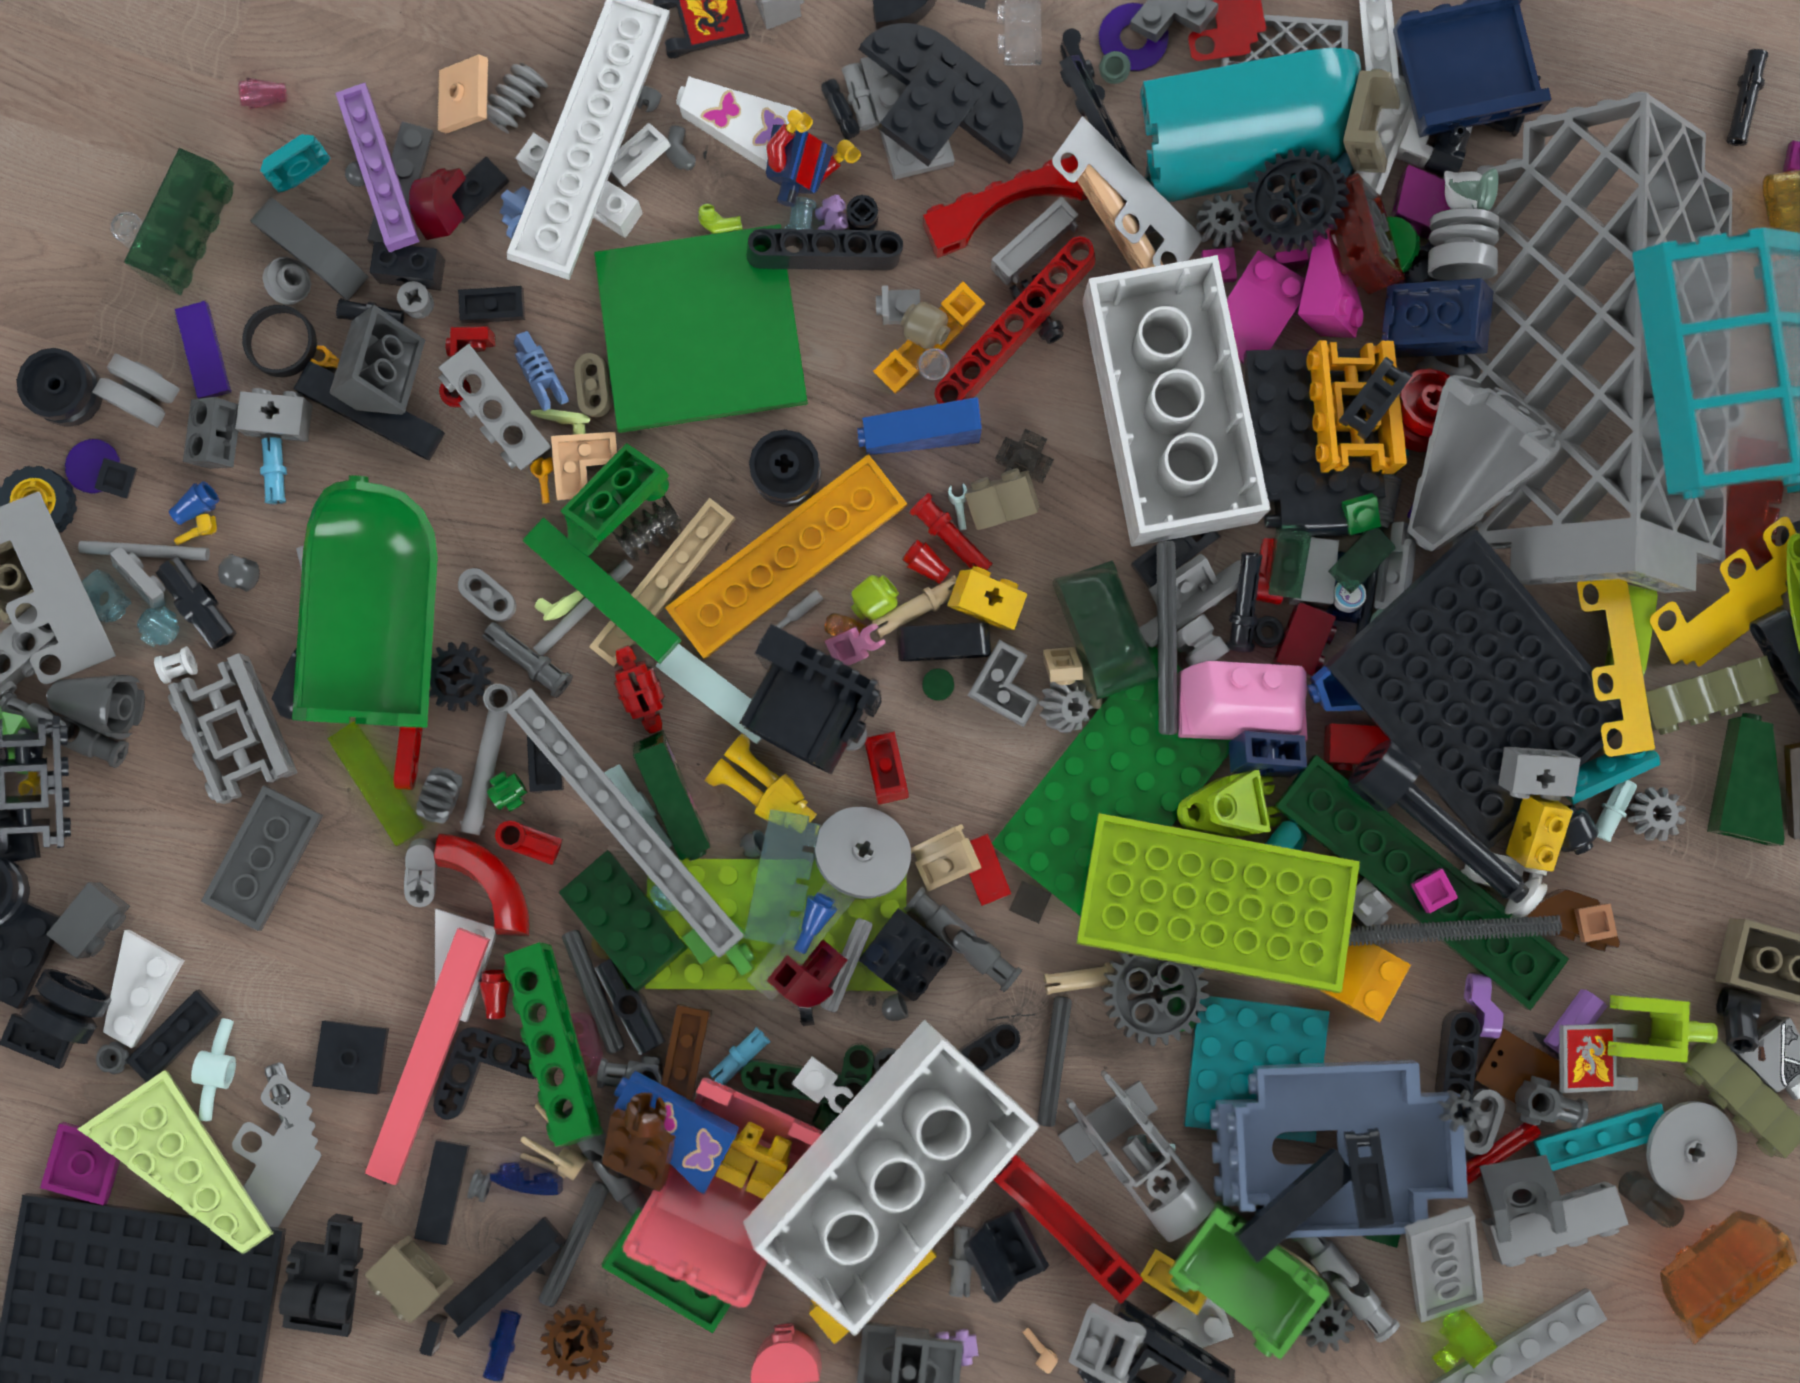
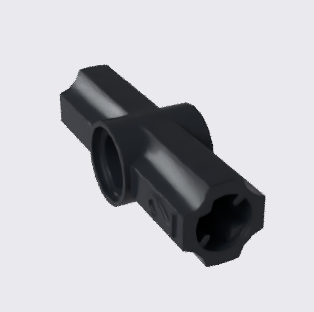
M176 557L160 565L156 575L175 599V607L189 623L194 624L208 645L215 650L232 641L233 637L237 634L217 607L219 603L215 596L203 583L198 582L186 563L180 557Z
M608 959L594 969L613 1003L614 1012L621 1018L639 1055L666 1042L647 1006L645 996L631 986L613 961ZM630 995L635 997L638 1003V1007L633 1014L626 1013L622 1006L624 999Z

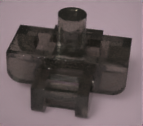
M1025 428L1019 443L1005 437L995 457V462L1005 466V472L1016 468L1020 472L1029 471L1032 480L1043 483L1054 459L1042 454L1048 439ZM1027 441L1037 446L1038 448L1036 449L1030 445L1025 444V442Z

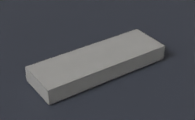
M1140 1081L1124 1090L1146 1116L1158 1110ZM1117 1096L1085 1116L1106 1144L1137 1124V1121ZM1078 1121L1057 1134L1076 1164L1097 1150Z

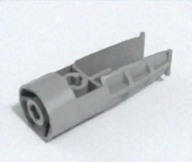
M1103 1070L1100 1073L1103 1079L1162 1155L1154 1159L1137 1136L1129 1139L1121 1149L1139 1171L1132 1178L1073 1100L1067 1098L1066 1103L1104 1161L1164 1239L1168 1242L1177 1240L1197 1227L1211 1213L1214 1208V1202L1149 1118L1111 1076ZM1170 1156L1186 1177L1176 1181L1174 1175L1165 1167L1171 1161ZM1158 1175L1166 1183L1161 1189L1153 1181ZM1143 1183L1149 1194L1155 1198L1148 1207L1132 1188L1133 1186L1137 1188Z

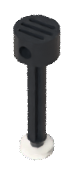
M1391 739L1381 742L1370 751L1359 763L1348 780V786L1378 812L1387 810L1395 803L1399 805L1500 893L1502 898L1509 899L1504 911L1505 914H1512V920L1513 918L1517 919V917L1527 916L1537 907L1546 894L1547 884H1540V878L1534 877L1524 883L1523 876H1519L1420 790L1414 784L1421 771V765Z

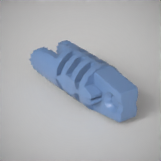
M528 331L517 334L514 345L518 353L515 354V358L542 410L545 411L551 408L550 399L545 391L549 387L559 404L562 405L569 402L568 396L557 375L554 373V369L541 345L536 346Z

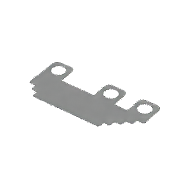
M274 1075L261 1094V1102L278 1114L286 1117L288 1123L293 1124L294 1127L285 1129L286 1124L285 1120H283L273 1136L254 1123L246 1122L234 1138L232 1148L235 1152L256 1164L244 1185V1189L268 1226L278 1228L322 1154L315 1149L318 1139L312 1135L315 1123L309 1120L313 1112L312 1108L307 1106L310 1093L285 1077ZM283 1084L290 1090V1099L286 1104L277 1105L270 1099V1090L274 1085ZM253 1131L260 1135L262 1145L258 1151L247 1152L242 1147L241 1139L246 1132Z

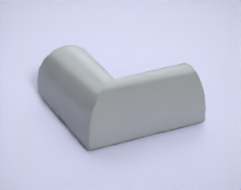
M1001 640L997 642L967 695L1022 727L1026 725L1037 702L1040 700L1012 684L1027 655Z

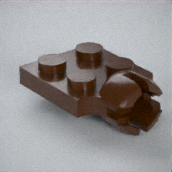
M642 1092L635 1094L631 1098L630 1102L626 1105L625 1111L617 1108L610 1116L602 1164L660 1192L667 1182L676 1136L665 1129L664 1123L667 1110L662 1098H657L655 1108L651 1107L653 1093Z

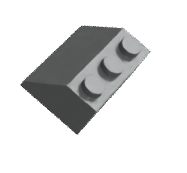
M371 306L351 322L329 393L355 410L402 415L406 411L425 339L377 306Z

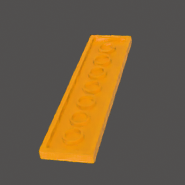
M868 454L667 605L665 609L705 660L906 508L908 504Z

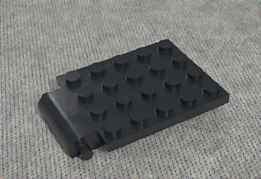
M1361 348L1337 349L1338 357L1360 358ZM1311 349L1246 350L1243 355L1246 395L1268 502H1274L1275 515L1264 516L1265 528H1276L1277 537L1352 536L1348 534V524L1342 508V502L1370 493L1377 496V499L1385 498L1384 474H1382V470L1372 472L1371 456H1348L1349 466L1343 471L1331 469L1328 473H1321L1320 462H1317L1315 456L1318 440L1317 432L1314 431L1312 425L1315 413L1314 401L1310 399L1309 395L1312 383L1311 370H1308L1306 364L1307 355ZM1371 369L1369 371H1357L1358 382H1367L1372 376ZM1330 371L1331 385L1334 382H1345L1344 371ZM1342 395L1344 413L1357 395ZM1360 408L1356 414L1363 419H1367L1366 412ZM1378 430L1369 434L1366 440H1364L1365 444H1379ZM1336 431L1337 446L1340 443H1351L1350 432Z

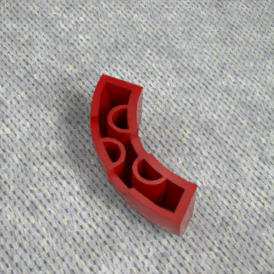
M439 833L434 853L437 867H445L461 872L475 880L483 888L492 904L496 935L529 937L530 922L526 900L519 883L509 868L495 854L483 846L462 837Z

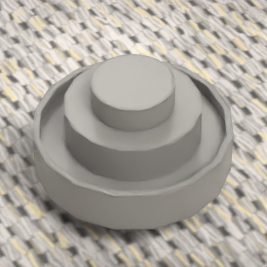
M279 257L270 262L264 269V287L268 294L277 302L285 305H294L306 298L310 292V275L299 261L290 257Z

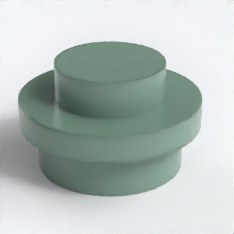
M1118 51L1107 53L1101 59L1099 65L1101 77L1110 84H1119L1125 81L1131 70L1128 57Z

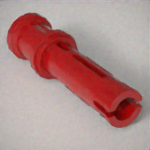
M927 493L909 511L911 516L916 515L929 528L928 533L934 537L938 535L970 569L975 566L988 570L993 565L951 522V514L949 512L944 513L934 503L930 493Z

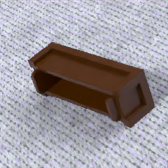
M679 1004L676 1008L661 1085L694 1102L692 1098L708 1019L711 1017L712 1010H702Z

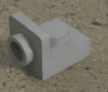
M882 286V295L876 296V315H883V325L901 324V320L909 306L920 303V289L888 290V286Z

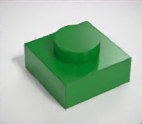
M1373 493L1342 502V508L1348 524V534L1354 535L1381 527L1377 496Z

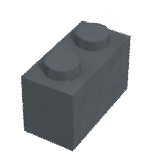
M88 882L46 935L76 959L93 957L104 947V938L111 930H116L125 921L126 915L124 914L130 905L101 882Z

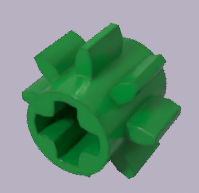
M502 771L490 779L493 786L487 789V793L499 810L507 807L511 812L525 803L522 796L528 792L515 772L507 776L506 772Z

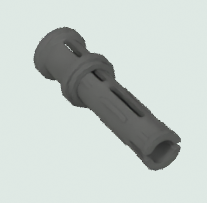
M495 621L485 629L482 638L528 672L529 679L533 682L538 681L551 691L550 695L554 698L559 697L567 689L573 675L569 672L563 673L551 663L552 659L548 656L543 655L540 657L513 635L505 631Z

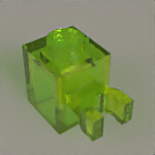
M1462 1309L1459 1312L1455 1311L1449 1314L1444 1319L1443 1327L1438 1331L1449 1344L1437 1351L1431 1358L1445 1373L1451 1370L1460 1358L1474 1369L1498 1345L1477 1321Z

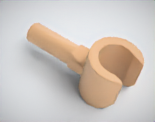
M1028 1327L1022 1333L1036 1351L1041 1354L1035 1363L1044 1372L1050 1374L1058 1362L1057 1355L1041 1344Z

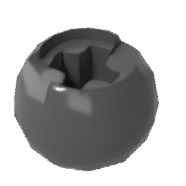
M229 554L219 564L218 577L219 581L224 585L232 588L237 587L248 592L259 581L260 570L257 562Z

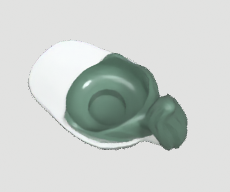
M1492 168L1483 175L1477 172H1444L1445 198L1451 209L1472 208L1488 211L1492 208L1498 190L1497 169Z

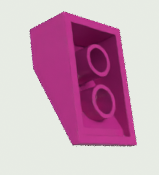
M1327 228L1325 231L1328 239L1325 240L1319 235L1316 237V246L1312 247L1298 315L1319 336L1356 338L1358 327H1361L1363 323L1362 305L1346 247L1340 240L1339 242L1342 245L1337 247L1332 238L1334 233Z
M1259 250L1227 298L1238 357L1243 365V355L1246 350H1270L1300 304L1305 283L1303 277Z

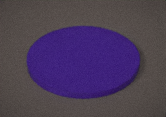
M88 439L76 444L68 453L65 461V473L69 482L82 492H102L101 490L94 489L103 459L107 458L120 462L118 453L110 444L98 439Z

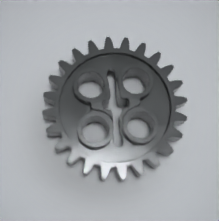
M1118 952L1122 961L1120 963L1110 961L1109 963L1115 971L1114 973H1104V976L1111 981V984L1101 986L1103 991L1110 993V996L1104 998L1102 1003L1113 1006L1106 1013L1109 1018L1118 1017L1113 1025L1117 1029L1126 1026L1123 1034L1127 1038L1136 1032L1135 1041L1139 1044L1147 1036L1148 1043L1151 1046H1155L1157 1037H1160L1164 1045H1168L1169 1035L1180 1041L1181 1035L1179 1031L1181 1029L1192 1033L1188 1023L1190 1021L1200 1023L1201 1020L1195 1015L1196 1011L1207 1010L1205 1006L1199 1003L1200 999L1209 998V994L1200 989L1209 984L1208 980L1198 978L1203 973L1204 968ZM1173 964L1175 968L1174 976L1169 980H1162V969L1166 965ZM1136 971H1141L1144 975L1142 983L1139 986L1131 987L1129 984L1130 975ZM1178 984H1183L1182 989L1165 991V989L1175 987ZM1154 985L1163 989V991L1157 992V998L1155 999L1149 994L1137 996L1131 1000L1127 999L1129 994L1153 992ZM1173 997H1180V1008L1175 1012H1168L1167 1004L1169 1000ZM1141 1004H1148V1015L1145 1018L1137 1019L1135 1016L1136 1008Z

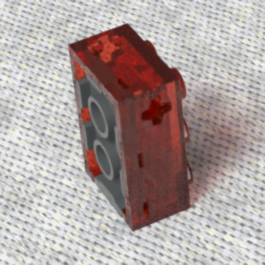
M1356 173L1347 177V182L1344 183L1350 192L1344 196L1347 198L1349 206L1340 208L1345 218H1335L1334 221L1338 229H1332L1329 233L1334 246L1339 249L1340 257L1337 258V263L1341 273L1344 276L1348 275L1356 287L1360 286L1368 294H1372L1405 278L1382 197Z

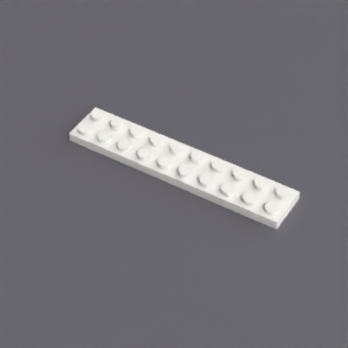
M606 0L507 251V260L570 280L668 23L669 10L639 0Z

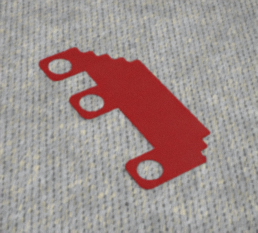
M1212 0L1218 3V13L1215 15L1217 28L1203 30L1201 34L1197 32L1189 34L1188 43L1191 57L1195 61H1205L1250 54V43L1258 41L1257 33L1267 30L1261 0ZM1208 36L1215 42V48L1210 54H1201L1196 50L1195 42L1199 37Z

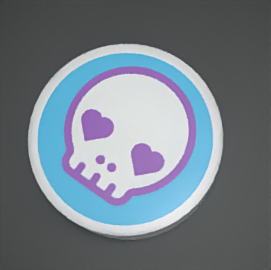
M1343 579L1335 586L1333 604L1340 611L1347 613L1355 612L1364 603L1366 590L1359 581Z

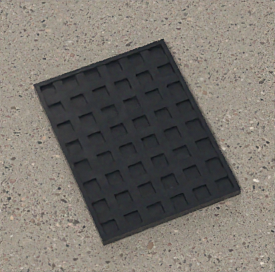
M32 1193L23 1194L0 1320V1383H262L286 1229L270 1227L273 1234L243 1254L194 1216L111 1204L100 1205L89 1201Z

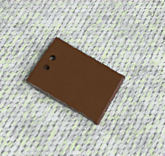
M1502 1028L1500 1037L1493 1040L1475 1074V1081L1496 1091L1504 1098L1516 1104L1515 1094L1517 1090L1523 1085L1524 1080L1530 1081L1531 1076L1552 1081L1550 1088L1560 1091V1061ZM1536 1094L1532 1099L1533 1108L1539 1103V1094Z

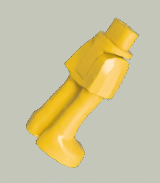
M741 733L725 752L724 756L767 787L766 791L763 792L753 785L723 758L717 762L704 781L714 787L725 784L733 788L756 806L755 815L779 826L784 825L786 828L791 826L802 834L817 813L806 806L808 801L803 800L804 795L786 773L779 777L754 757L750 752L749 738Z

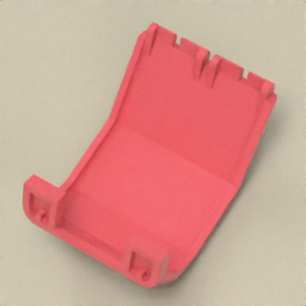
M703 1078L697 1089L694 1103L738 1126L737 1134L740 1135L747 1123L752 1122L764 1129L758 1144L770 1149L776 1135L792 1142L788 1156L790 1162L784 1176L823 1133L822 1130L714 1080ZM755 1160L742 1189L714 1175L704 1194L693 1187L670 1164L666 1185L660 1192L653 1189L623 1245V1251L626 1253V1256L647 1266L651 1265L655 1267L654 1269L675 1279H681L686 1284L703 1292L716 1295L719 1299L738 1308L747 1307L751 1302L768 1262L754 1250L743 1224L745 1219L763 1200L745 1191L758 1161Z

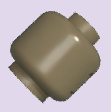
M925 301L917 305H910L901 320L904 336L924 349H931L936 344L942 345L950 333V328L947 327V314Z

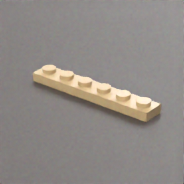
M709 498L631 595L657 617L736 520L735 517ZM610 620L589 648L616 668L618 666L616 650L626 645L632 648L636 642Z

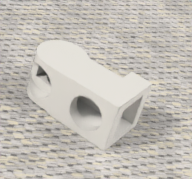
M1413 114L1395 158L1423 169L1434 148L1426 145L1429 136L1419 137Z

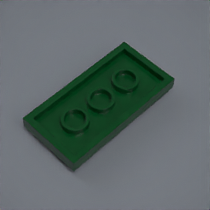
M609 850L605 851L558 892L631 986L637 991L641 990L688 949L687 945Z

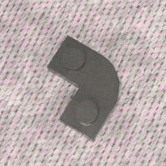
M1147 0L1130 21L1131 30L1156 43L1174 21L1201 34L1218 13V3L1212 0Z

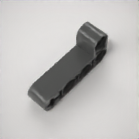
M272 197L264 203L250 220L265 235L312 270L348 301L369 278L345 253Z

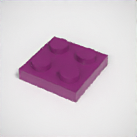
M67 1122L59 1123L40 1188L100 1205L107 1204L120 1160L104 1150L90 1137L80 1132L78 1128L81 1126Z

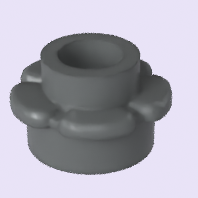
M110 1042L109 1045L105 1044L99 1049L96 1055V1063L103 1072L118 1074L128 1064L125 1060L130 1055L124 1049L122 1043ZM112 1055L116 1056L115 1061L111 1060Z

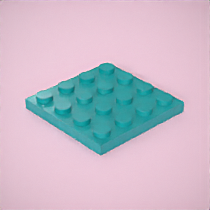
M1216 996L1200 999L1199 1003L1205 1006L1207 1010L1196 1011V1016L1199 1017L1201 1022L1196 1023L1193 1033L1183 1125L1217 1130L1211 1129L1210 1109H1216L1215 1100L1255 1099V1094H1250L1248 1087V1074H1254V1065L1324 1063L1330 1011ZM1317 1131L1284 1132L1276 1138L1315 1143Z

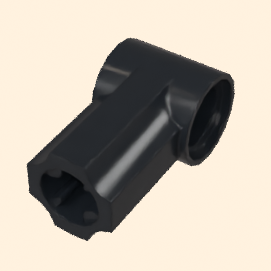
M1724 987L1719 993L1716 1010L1718 1015L1724 1016L1726 1045L1730 1046L1731 1051L1735 1053L1754 1052L1759 1046L1756 1020L1761 1011V997L1752 993Z

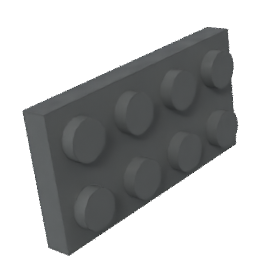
M263 785L201 902L257 931H262L324 815Z

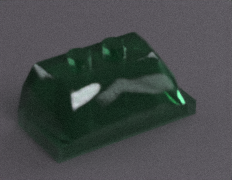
M1113 560L1053 580L1054 590L1096 700L1158 679V673Z

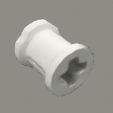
M183 647L179 653L164 658L162 656L154 658L156 672L164 684L171 683L172 679L187 673L194 675L198 672L195 657L188 647ZM181 663L180 666L172 668V665Z

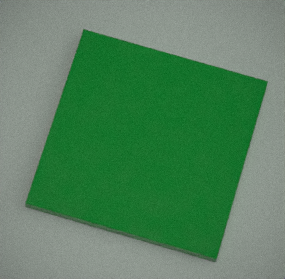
M781 224L594 252L616 424L619 433L808 405L788 269L755 268L749 264L746 257L748 238L756 229H782ZM761 245L754 247L759 252L768 251L766 247Z

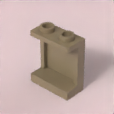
M1383 69L1359 71L1343 139L1354 171L1386 172L1388 160L1379 133L1376 131L1382 109H1399L1401 101L1392 73Z

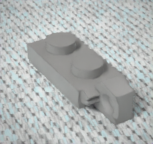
M1405 522L1392 523L1391 539L1387 540L1386 545L1381 547L1374 607L1377 610L1385 609L1412 584L1416 541L1408 533L1409 524Z

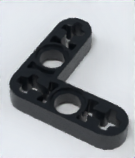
M473 1026L461 1031L455 1041L433 1103L434 1112L438 1117L446 1120L454 1119L462 1114L482 1062L528 1079H535L529 1071V1064L520 1061L517 1067L513 1066L519 1056V1048L524 1050L520 1057L531 1059L528 1046L522 1042L480 1027ZM475 1033L477 1034L476 1040L484 1044L489 1042V1038H492L493 1041L487 1049V1057L482 1055L486 1050L485 1048L476 1046L469 1050V1043L465 1042V1037H470ZM500 1043H505L511 1048L512 1055L507 1062H500L495 1057V1048ZM459 1063L466 1065L470 1071L469 1078L465 1082H458L452 1074L453 1068ZM447 1084L454 1088H464L463 1093L460 1091L455 1093L453 1103L457 1104V1109H452L449 1113L446 1112V1105L442 1104V1100L448 1099L453 1091L451 1088H446Z

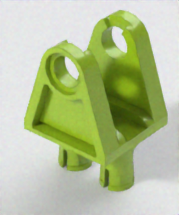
M1259 770L1217 778L1179 803L1177 809L1179 822L1188 830L1230 838L1270 832V826L1275 827L1279 825L1281 816L1270 818V815L1278 814L1280 811L1274 806L1266 807L1264 795L1272 794L1275 788V784L1264 786V783L1273 782L1274 780L1272 776H1261ZM1193 804L1198 807L1200 812L1198 821L1190 818L1188 810Z
M1610 995V1008L1649 1012V1018H1652V1025L1648 1044L1608 1041V1055L1688 1062V1042L1714 1044L1717 1040L1718 1029L1715 1023L1689 1021L1690 1002Z

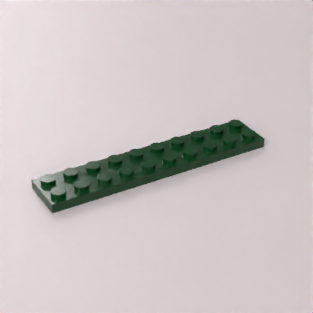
M1313 755L1307 762V768L1300 771L1274 805L1276 809L1336 857L1360 861L1358 875L1367 879L1379 892L1418 923L1423 924L1426 922L1428 925V922H1430L1432 925V922L1436 924V922L1440 923L1442 921L1444 923L1447 921L1449 924V921L1453 923V921L1462 922L1464 920L1466 923V920H1469V922L1470 920H1478L1479 922V919H1481L1483 922V919H1495L1496 921V919L1500 920V918H1512V914H1505V906L1387 811H1376L1348 786L1346 778L1317 755ZM1441 868L1448 877L1458 898L1432 913H1426L1411 883ZM1526 932L1525 937L1523 933H1521V937H1519L1518 933L1517 937H1515L1513 933L1511 938L1509 933L1508 938H1506V934H1504V938H1502L1501 934L1500 938L1497 937V934L1493 938V934H1491V939H1489V935H1487V939H1485L1484 935L1483 939L1480 938V935L1476 939V935H1474V940H1472L1470 935V940H1468L1467 936L1465 940L1463 936L1461 940H1459V936L1455 940L1453 936V941H1451L1450 937L1448 941L1446 937L1442 941L1481 974L1491 978V982L1522 1007L1530 1011L1569 960L1567 956L1538 934L1536 936V932H1534V936L1530 932V937H1528Z

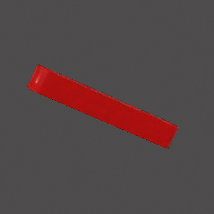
M1081 236L1072 238L946 374L935 388L934 395L938 404L945 403L943 396L950 390L958 392V397L955 401L974 398L1095 265L1096 257L1093 244L1089 239ZM1082 249L1089 252L1087 258L1081 261L1075 260L1072 257L1077 250ZM1057 273L1067 275V279L1062 284L1052 283L1051 278ZM1039 296L1045 299V303L1039 308L1029 306V302L1034 297ZM1014 320H1020L1024 323L1019 331L1011 332L1007 329L1009 323ZM997 343L1002 345V349L997 355L991 356L986 354V349L991 344ZM970 367H978L980 369L979 375L974 379L964 377L966 370Z

